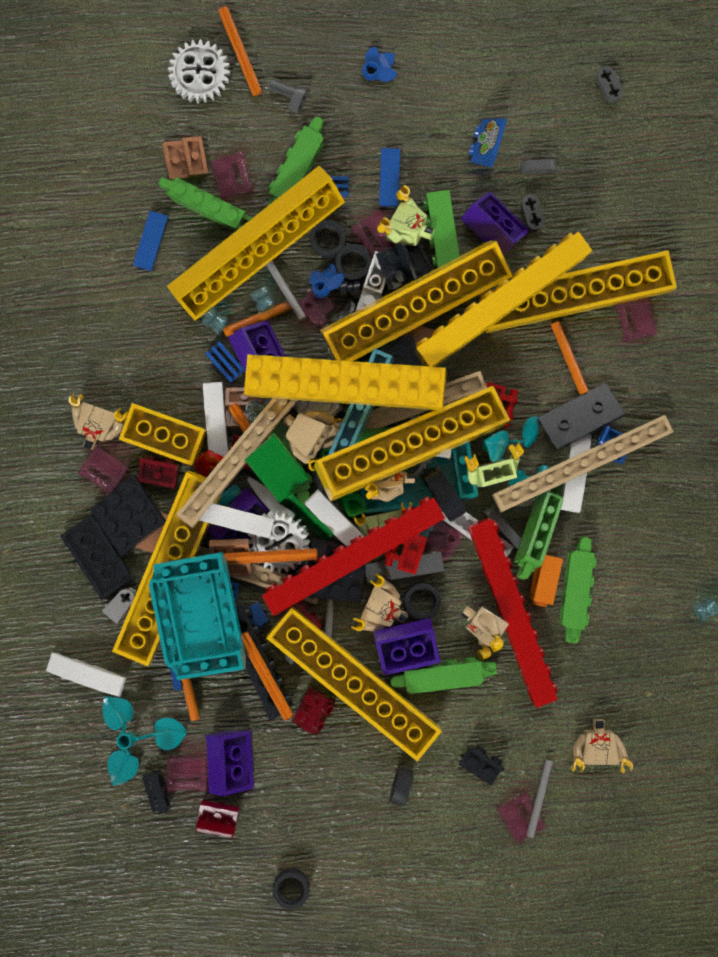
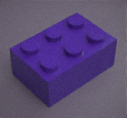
M430 618L374 631L383 675L440 663Z

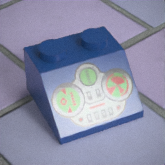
M483 119L481 126L477 125L474 137H477L476 144L472 143L469 155H472L470 162L490 168L493 167L507 119Z

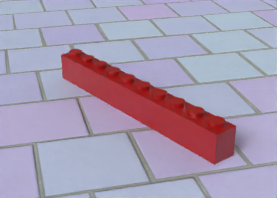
M429 496L418 502L420 506L415 509L412 506L401 511L402 516L396 519L393 516L384 521L385 526L381 528L375 526L367 531L369 535L363 538L359 535L350 540L351 545L344 548L342 545L333 550L334 554L327 558L324 555L317 559L316 565L310 567L308 564L299 569L300 574L295 577L290 574L283 578L281 585L276 587L273 584L265 589L266 593L262 597L272 615L278 614L444 520L445 516L434 498L430 499Z
M488 517L467 525L500 618L509 624L505 631L532 704L538 708L558 700L556 693H558L557 686L554 682H551L549 677L552 675L548 664L545 665L543 660L545 653L542 647H539L537 644L538 634L535 628L532 629L530 624L532 622L529 611H525L523 605L526 603L524 596L517 589V586H519L516 575H512L510 570L512 568L511 560L505 556L504 550L506 547L503 539L498 537L499 527L497 522Z

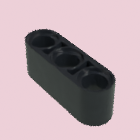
M438 465L421 475L423 482L450 522L467 513L463 502Z

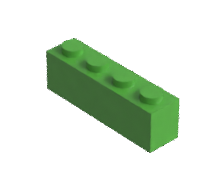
M449 190L426 193V198L423 200L424 211H428L427 226L435 229L433 238L429 240V247L434 250V256H431L432 266L436 267V269L460 256Z

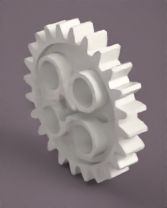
M201 39L197 45L192 40V46L185 42V49L178 47L180 53H173L175 60H169L172 67H168L169 72L172 73L168 76L172 80V87H176V93L182 92L181 96L183 99L188 96L189 102L196 98L197 104H199L202 98L207 103V97L214 100V94L221 96L219 90H226L223 83L228 84L229 79L227 77L231 76L230 71L227 70L230 68V65L225 63L227 62V56H222V49L217 51L216 44L210 47L209 41L203 45ZM189 59L195 60L193 64H186ZM208 60L214 61L212 65H205ZM187 78L194 79L191 83H185ZM206 79L213 80L210 84H204Z
M277 510L275 515L272 511L267 515L265 513L262 515L263 517L275 519L269 541L265 540L262 536L248 533L252 537L249 539V543L253 544L250 547V551L310 549L306 545L311 541L305 539L309 533L303 532L306 526H299L301 520L299 519L295 522V515L293 514L289 518L287 511L283 515H281L280 510ZM278 526H282L285 532L280 531ZM290 533L293 534V536L286 538L283 542H279L272 548L266 550L265 547L272 545L275 541L281 540ZM289 542L293 543L295 548H291ZM303 561L264 563V568L269 565L272 572L275 568H277L279 573L283 568L288 572L290 568L294 570L297 564L301 565Z

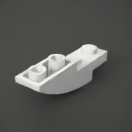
M375 251L356 311L380 299L386 280L376 257V253H379Z

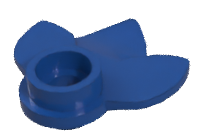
M375 46L369 49L365 55L366 63L362 67L363 77L369 81L378 79L382 82H388L393 80L397 76V72L392 69L394 53L379 54ZM373 69L375 73L369 74L368 70Z
M334 264L329 265L322 273L314 270L310 276L313 294L318 298L327 296L331 290L337 289L344 280V274H338Z

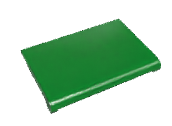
M275 433L271 434L264 443L244 459L279 503L309 479L308 474Z
M292 493L289 494L282 505H287L323 540L327 541L333 532Z

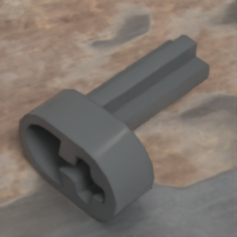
M272 78L268 89L292 98L289 104V111L300 114L308 96V89L301 86L296 88Z

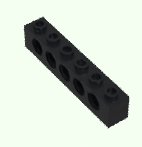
M244 603L236 606L239 622L244 621L248 625L246 630H241V634L248 632L250 637L256 642V648L264 659L289 708L292 709L293 700L291 695L285 693L283 688L285 687L282 676L278 677L275 671L277 665L274 659H270L267 654L269 648L265 641H261L259 636L261 631L258 624H253L251 620L253 613L250 607H246ZM245 651L246 670L269 719H275L281 716Z

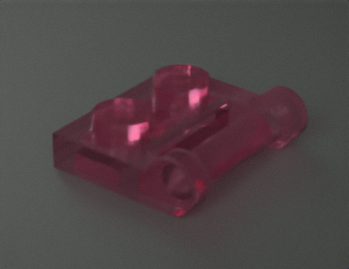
M237 152L234 155L211 161L221 199L254 190L244 161L246 159L244 152ZM236 162L243 185L239 187L232 167V163Z
M380 209L351 227L352 231L358 235L370 253L371 260L374 257L375 251L381 252L396 245L394 242L386 240V232L380 233L377 230V227L380 225L379 221L385 218ZM367 226L380 248L375 249L363 228Z
M648 297L614 305L615 310L618 311L624 335L622 337L623 342L657 334ZM629 308L635 334H631L625 309Z
M96 446L79 470L78 475L81 477L85 476L105 490V493L108 495L116 489V486L129 467L99 446ZM93 466L112 479L111 483L108 484L89 471L90 467Z
M206 756L167 758L168 793H174L175 790H201V792H207ZM174 778H200V782L175 783Z
M523 792L497 807L516 843L528 837L526 834L529 825L517 806L523 803L531 817L533 805L529 800L530 796L527 792ZM540 817L535 833L546 828L544 820H541Z

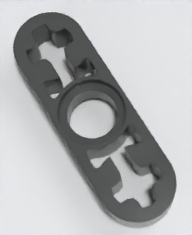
M489 505L483 511V514L497 522L499 531L518 551L522 539Z

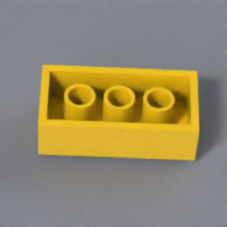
M132 403L119 440L194 466L195 461L199 457L207 431Z

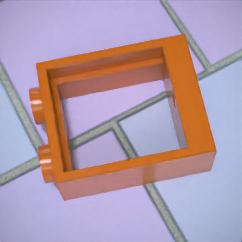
M545 555L542 565L535 568L528 596L535 605L547 607V604L553 605L563 562L562 558Z

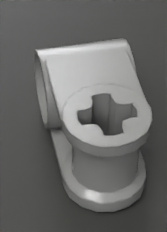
M132 587L124 588L108 603L102 612L118 624L130 609L137 591ZM127 593L130 594L128 600L125 599V597H126L125 594H127Z

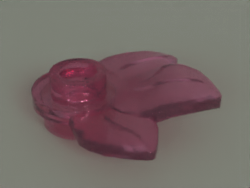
M310 289L306 297L298 302L305 316L309 317L311 322L317 325L325 324L326 318L324 314L329 313L335 307V303L331 299L316 297L313 294V289ZM304 304H309L310 309H306Z
M440 522L432 526L434 534L427 538L425 546L431 550L441 552L442 560L444 561L453 556L455 548L462 542V535L458 530L450 529L445 523ZM450 535L455 537L454 542L449 541Z

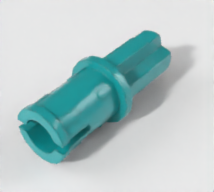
M236 484L222 493L218 505L228 506L229 502L241 493V489Z

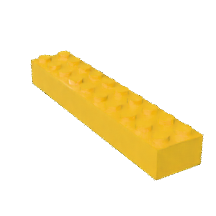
M318 166L167 285L170 292L194 321L345 203L332 178Z
M579 231L574 235L572 233L566 235L558 244L559 246H556V244L545 251L546 253L542 255V258L540 256L534 258L527 266V269L522 267L515 272L514 276L511 277L512 280L508 281V279H505L498 285L494 293L491 290L479 300L480 303L476 304L473 302L465 309L462 316L459 313L447 323L448 326L444 328L442 325L433 331L430 339L425 337L419 341L416 346L415 355L423 366L436 367L583 261L593 250Z
M490 240L320 331L335 360L354 361L373 351L374 348L377 349L500 284L505 279L511 278L512 274L497 241Z
M669 251L565 273L485 332H495L670 293L677 288ZM490 290L485 291V292L479 294V295L477 296V297H478V301H479L480 299H482L481 297H482L483 295H485L487 292H489Z
M247 354L244 394L249 397L443 411L447 371L446 368Z
M491 386L444 406L443 411L434 410L318 459L314 467L331 502L366 487L369 483H375L500 429L510 419L494 386Z
M192 471L186 472L112 652L145 666H149L153 661L160 644L149 589L150 579H152L154 572L153 567L156 563L197 556L210 523L199 520L192 528L178 518L176 514L204 482L206 477ZM221 493V494L219 495V497L214 501V504H218V503H219V500H220V498H221V496H222V493Z
M293 606L288 608L266 635V639L416 761L422 757L442 732L435 722Z

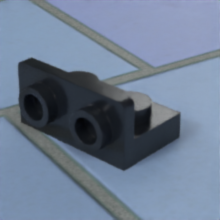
M404 243L391 246L376 253L389 290H394L417 279Z
M470 744L458 764L492 786L499 773L505 770L502 765L503 761L494 755L491 758L485 754L487 751L481 746L476 745L475 747Z
M161 769L143 774L142 779L152 812L159 811L160 814L168 812L171 803Z

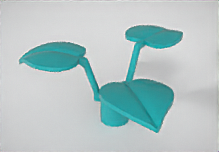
M537 415L531 416L523 425L521 440H509L508 432L500 431L485 438L482 450L489 453L492 462L497 463L504 460L502 457L507 444L524 443L526 448L531 447L539 434ZM517 470V478L510 479L508 487L525 480V472Z
M104 697L103 717L106 725L112 730H119L123 726V729L120 731L121 734L116 739L117 746L122 750L113 752L108 759L107 766L111 784L113 786L123 784L137 774L139 760L136 756L130 755L131 751L128 749L133 747L136 741L156 736L158 747L163 750H172L186 736L187 731L185 727L176 719L166 717L155 722L154 729L156 733L136 737L133 732H126V723L131 721L134 715L132 704L124 698Z

